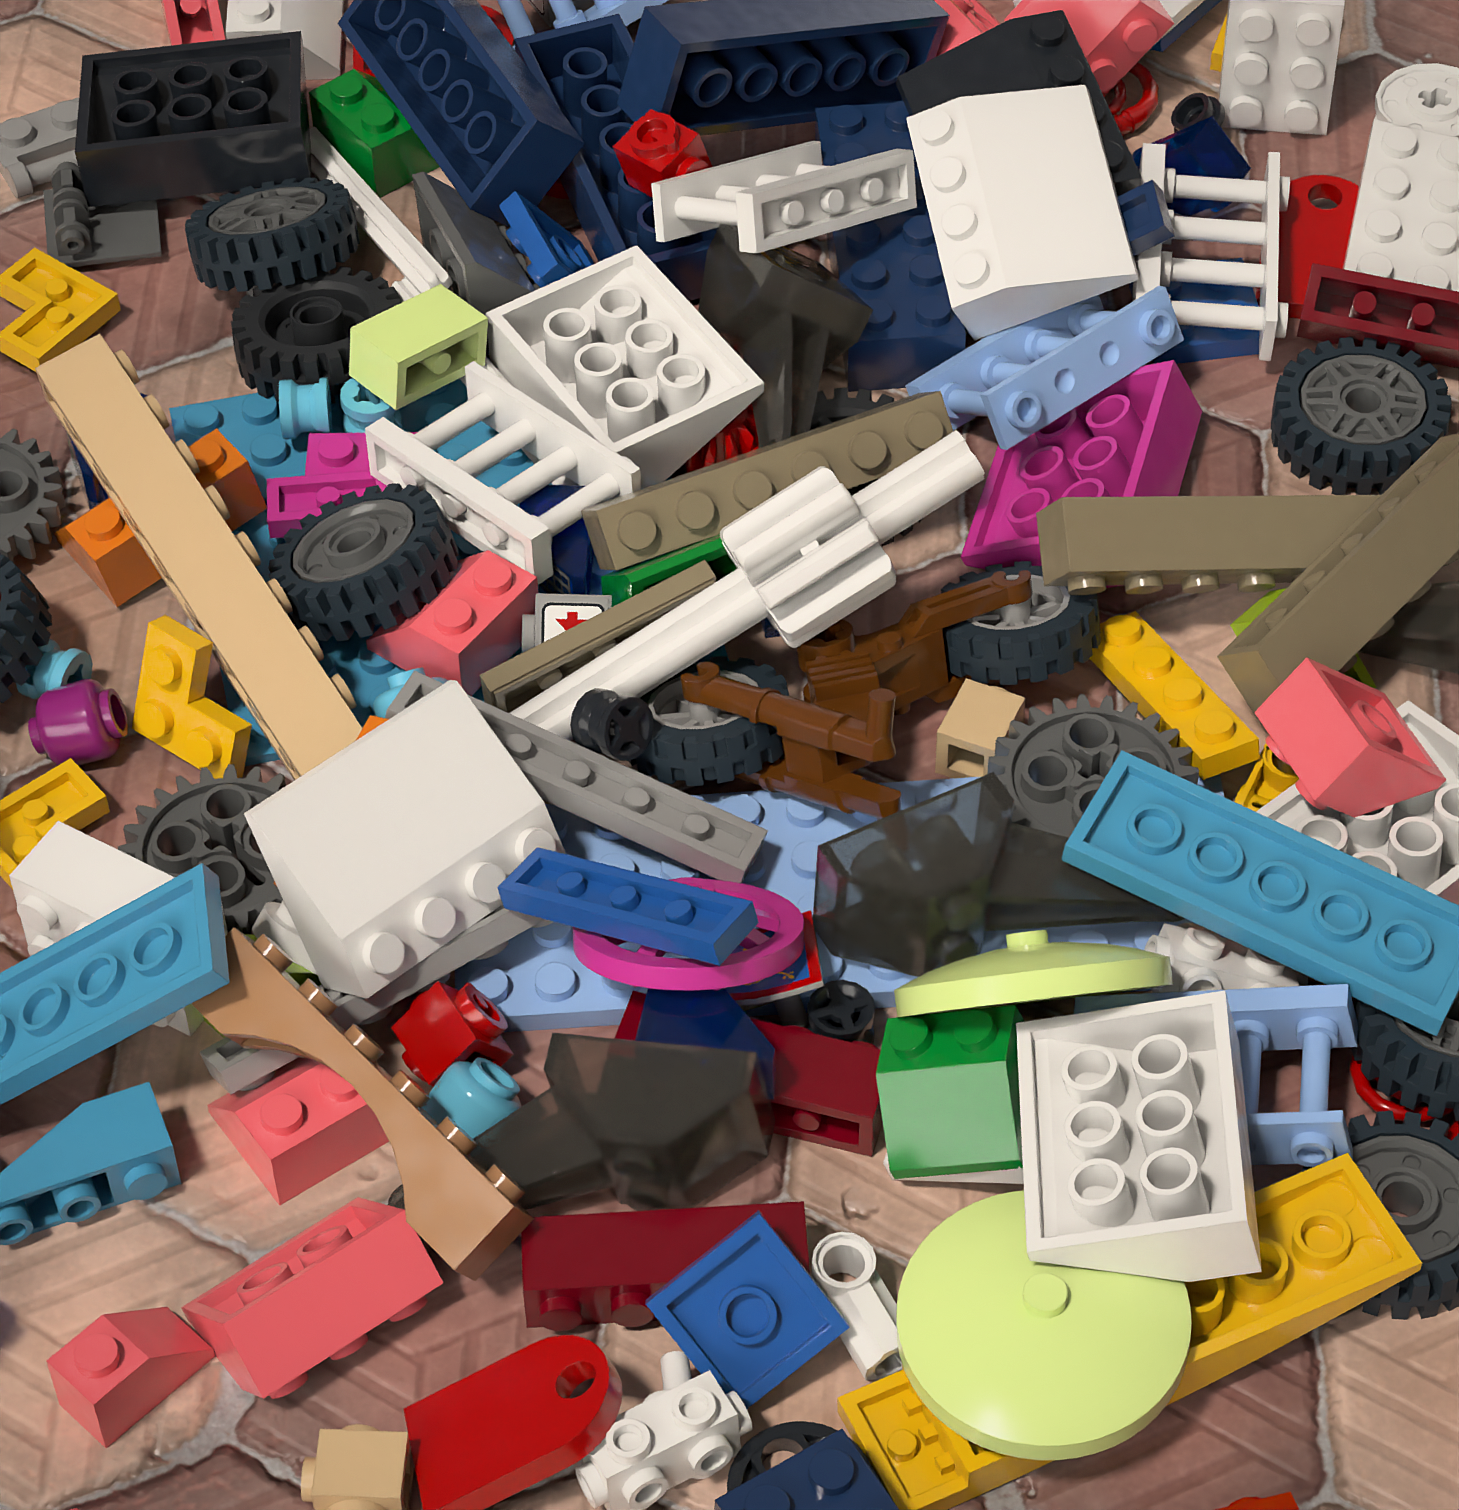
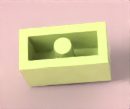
M439 284L351 327L349 375L393 409L398 410L465 376V366L474 361L482 367L485 366L488 318L445 286Z

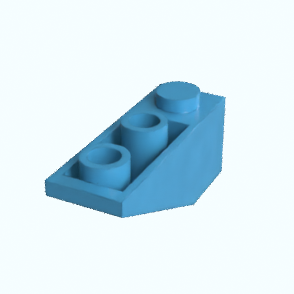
M150 1082L82 1103L0 1172V1245L18 1243L30 1234L66 1222L84 1221L99 1211L132 1200L149 1199L157 1196L167 1188L182 1184L173 1145Z

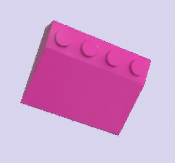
M1171 360L1141 366L1008 450L1000 449L998 445L960 557L965 566L985 569L987 566L1002 564L1004 568L1014 566V562L1031 561L1032 566H1041L1036 513L1061 497L1178 496L1202 409L1176 362ZM1107 585L1106 588L1117 587V586H1123V585Z

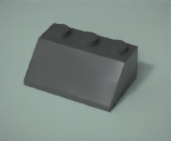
M425 172L412 174L422 244L451 276L453 283L448 288L450 291L486 316V312L540 289L537 284H531L523 255L521 253L513 254L511 241L506 235L507 229L503 224L496 225L493 219L469 209L457 190ZM487 334V344H486V357H487V358L490 357V356H489V345H488V334Z

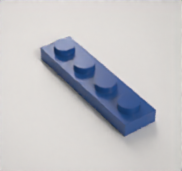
M539 847L497 887L505 909L719 966L759 923L753 901Z

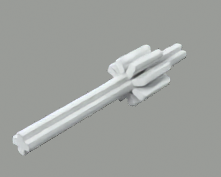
M955 430L853 496H851L843 483H839L831 470L825 466L818 467L722 528L720 538L728 556L737 567L736 570L516 708L510 714L572 741L574 740L570 726L572 711L577 701L586 692L594 688L608 689L618 695H630L640 698L766 617L774 629H777L784 642L792 648H797L895 585L896 571L890 558L880 545L984 480L983 475L985 472L980 462L970 451L962 435Z

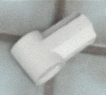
M837 1232L829 1234L820 1240L815 1247L811 1276L849 1323L850 1328L843 1332L840 1338L866 1381L880 1380L901 1371L903 1367L897 1343V1304L875 1269L876 1256L873 1247L865 1238L854 1233ZM840 1272L848 1273L856 1279L849 1282H839L829 1276Z

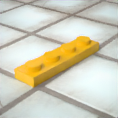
M1136 611L1125 615H1117L1100 623V645L1098 648H1092L1093 655L1090 657V660L1130 703H1138L1137 710L1144 718L1155 713L1161 715L1159 733L1175 728L1179 730L1178 747H1191L1193 751L1191 766L1199 769V777L1202 780L1260 759L1259 738Z

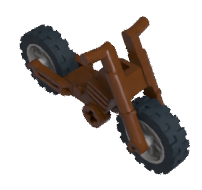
M1031 561L1014 562V566L1004 568L1002 564L985 567V572L978 574L974 571L968 572L959 577L960 582L956 584L949 582L941 589V594L910 604L901 620L896 624L873 633L855 636L852 625L841 619L798 646L799 667L807 674L808 681L803 688L804 701L789 697L787 682L783 675L776 676L775 669L765 663L761 666H756L755 660L741 657L737 661H728L727 656L710 657V661L695 662L640 697L641 700L648 704L652 711L654 727L652 738L647 748L639 757L630 760L629 763L632 766L637 764L638 772L649 777L657 775L658 781L667 784H674L677 780L686 781L687 786L704 785V780L717 779V783L735 780L734 777L760 785L764 790L773 793L782 792L847 814L860 812L877 818L891 854L896 856L905 855L911 852L915 845L901 809V792L864 780L863 776L850 772L863 768L872 762L895 757L896 750L892 740L894 715L907 713L911 708L910 703L923 696L941 703L955 698L966 678L988 686L1000 682V685L1018 684V680L1029 678L1032 683L1048 679V674L1057 672L1059 675L1065 674L1074 669V663L1077 661L1081 663L1086 662L1093 655L1092 648H1098L1101 641L1097 593L1070 595L1068 594V586L1044 587L1042 565L1032 566ZM782 747H784L785 758L783 759L780 758L783 755Z

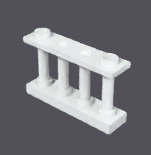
M810 141L651 183L656 241L667 242L724 225L738 226L739 249L741 252L749 253L764 252L917 208L913 150L893 149L834 166L822 165L821 142Z
M1143 143L1139 169L1142 177L1140 185L1153 180L1163 190L1166 203H1172L1173 198L1262 204L1261 222L1174 216V210H1168L1175 236L1134 256L1139 280L1133 282L1132 302L1158 286L1169 287L1170 281L1260 287V307L1170 301L1179 325L1259 330V360L1271 361L1274 339L1285 338L1288 322V303L1278 302L1279 211H1287L1290 190V177L1280 176V152L1268 153L1264 181L1175 175V169L1165 168L1166 144ZM1172 239L1261 245V264L1172 258V252L1161 251L1162 244L1171 245Z
M474 361L465 366L468 401L415 434L405 432L384 417L365 428L371 476L386 486L392 483H400L403 489L408 484L418 486L420 491L425 489L436 500L452 531L481 551L489 550L537 576L538 585L553 575L552 537L583 518L581 510L641 490L642 478L640 468L629 458L620 456L510 385L503 377L496 376ZM480 421L499 432V434L456 461L446 459L434 451ZM521 448L540 459L539 462L497 489L488 487L475 478ZM562 475L583 487L539 517L530 515L516 506Z

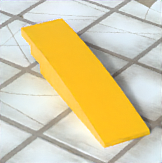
M1348 1153L1254 1192L1262 1272L1184 1282L1191 1306L1190 1346L1185 1371L1178 1388L1167 1405L1284 1346L1421 1270V1260ZM903 1367L899 1372L837 1397V1412L852 1440L862 1450L899 1510H948L1055 1461L1032 1460L1004 1455L983 1448L963 1438L948 1428L927 1408L913 1389Z

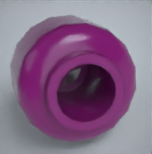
M92 679L80 680L43 692L37 700L36 717L30 718L28 721V731L33 747L40 755L47 753L57 766L70 758L79 767L110 758L120 747L121 738L126 737L128 734L127 716L118 693L112 688L105 689L100 682Z

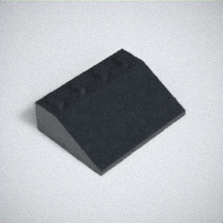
M1063 10L1009 19L897 77L896 86L909 116L958 97L1086 85L1092 100L1117 197L1140 186L1141 174Z
M301 31L82 55L75 155L88 207L103 205L117 207L130 202L157 199L178 200L185 196L210 193L233 194L239 192V189L252 186L254 189L261 188L262 183L274 181L275 185H278L284 179L296 178L299 183L305 178H311V141Z

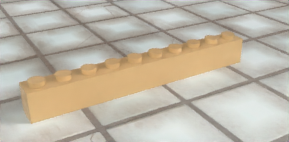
M98 334L36 367L35 370L46 401L198 634L213 642L211 654L294 781L355 742L364 725L361 727L351 712V709L356 707V702L348 686L339 674H335L330 678L327 676L319 664V661L324 659V655L316 638L307 626L296 629L287 615L293 609L284 590L275 578L268 582L264 581L256 569L261 564V560L252 542L243 531L234 536L225 520L230 518V514L220 494L213 485L205 489L202 488L194 476L200 470L190 449L182 439L172 443L164 430L169 427V422L160 404L152 394L143 398L134 384L140 382L126 353L122 349L113 353L101 334Z

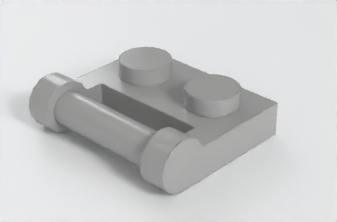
M79 97L69 101H62L54 106L0 123V172L16 198L32 194L33 187L51 181V175L59 164L73 162L78 166L75 155Z

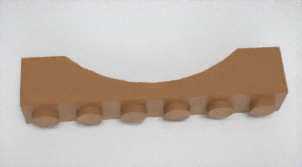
M234 927L225 936L230 983L191 1004L222 1035L244 1048L278 1050L313 1059L333 1069L348 1081L375 1113L393 1148L403 1184L406 1222L453 1270L476 1281L534 1219L517 1202L525 1194V1191L495 1163L486 1171L470 1155L478 1146L477 1143L451 1118L446 1116L438 1124L422 1108L431 1099L429 1095L402 1070H399L391 1077L376 1062L384 1051L357 1025L353 1024L345 1031L330 1016L338 1008V1005L309 978L300 986L285 971L293 961L277 944L265 934H262L256 941H253Z

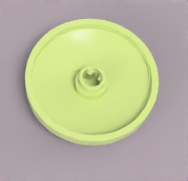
M1047 930L1007 934V948L968 957L929 971L895 989L894 995L897 1018L1162 987L1173 985V977L1169 956L1132 947L1103 943H1049Z
M1024 1190L1007 1192L974 1202L957 1211L933 1229L919 1245L906 1267L898 1292L896 1312L897 1343L903 1368L913 1389L927 1408L948 1428L983 1448L1004 1455L1032 1460H1064L1096 1454L1126 1441L1144 1429L1165 1408L1179 1386L1188 1358L1192 1325L1191 1306L1184 1281L1030 1261L1026 1246Z

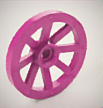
M694 877L669 880L753 901L759 922L755 927L773 931L775 934L769 938L754 928L739 944L747 950L730 954L719 966L692 958L663 957L666 951L641 945L637 952H632L618 946L626 942L625 940L573 927L574 953L578 960L588 969L603 977L629 984L633 987L691 991L713 989L718 991L721 988L759 981L791 966L800 957L804 949L803 915L788 899L769 890L748 884Z

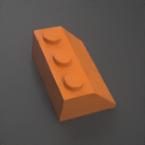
M217 428L188 445L200 470L194 476L203 489L213 485L218 491L230 514V518L225 520L231 531H234L267 509L248 460ZM110 497L54 533L62 547L116 607H119L162 578Z

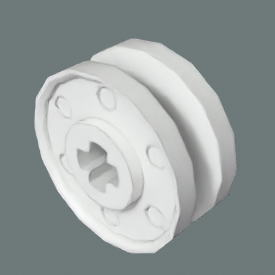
M1432 63L1414 64L1394 71L1381 82L1376 93V116L1374 119L1459 138V68Z

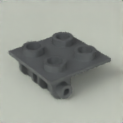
M63 162L53 171L51 175L53 189L43 190L47 254L69 267L162 256L157 200L130 202L117 207L109 205L88 207L79 167L73 162Z

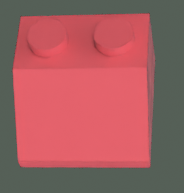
M1022 0L1004 19V21L1013 18L1063 10L1104 97L1175 24L1159 0Z
M489 550L458 560L456 570L449 572L451 580L446 587H435L438 593L435 599L430 603L419 601L417 606L420 611L409 618L402 613L396 616L397 625L386 630L381 626L366 640L367 649L405 671L423 667L426 676L430 678L442 677L447 680L458 681L466 694L472 696L481 687L480 674L506 662L522 646V614L535 615L536 593H539L537 576Z
M1308 657L1254 712L1269 733V736L1265 739L1267 746L1280 760L1292 767L1299 778L1295 783L1297 790L1311 805L1319 810H1325L1327 807H1330L1355 818L1436 790L1446 781L1444 775L1385 693Z
M298 1057L276 1069L274 1076L268 1082L248 1091L239 1090L232 1095L227 1093L207 1105L210 1115L279 1206L389 1142L375 1113L355 1088L333 1069L306 1057Z

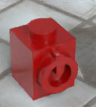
M650 109L644 116L635 121L629 131L613 146L629 185L652 197L651 183L713 167L699 133L676 122L669 114L657 112L653 109Z
M437 981L429 990L418 995L411 1003L409 1010L391 1027L406 1049L402 1054V1059L406 1066L419 1079L433 1087L447 1068L454 1062L465 1061L473 1063L476 1058H484L502 1067L514 1055L501 1036L508 1028L503 1014L488 997L477 990L470 982H467L460 990H457Z

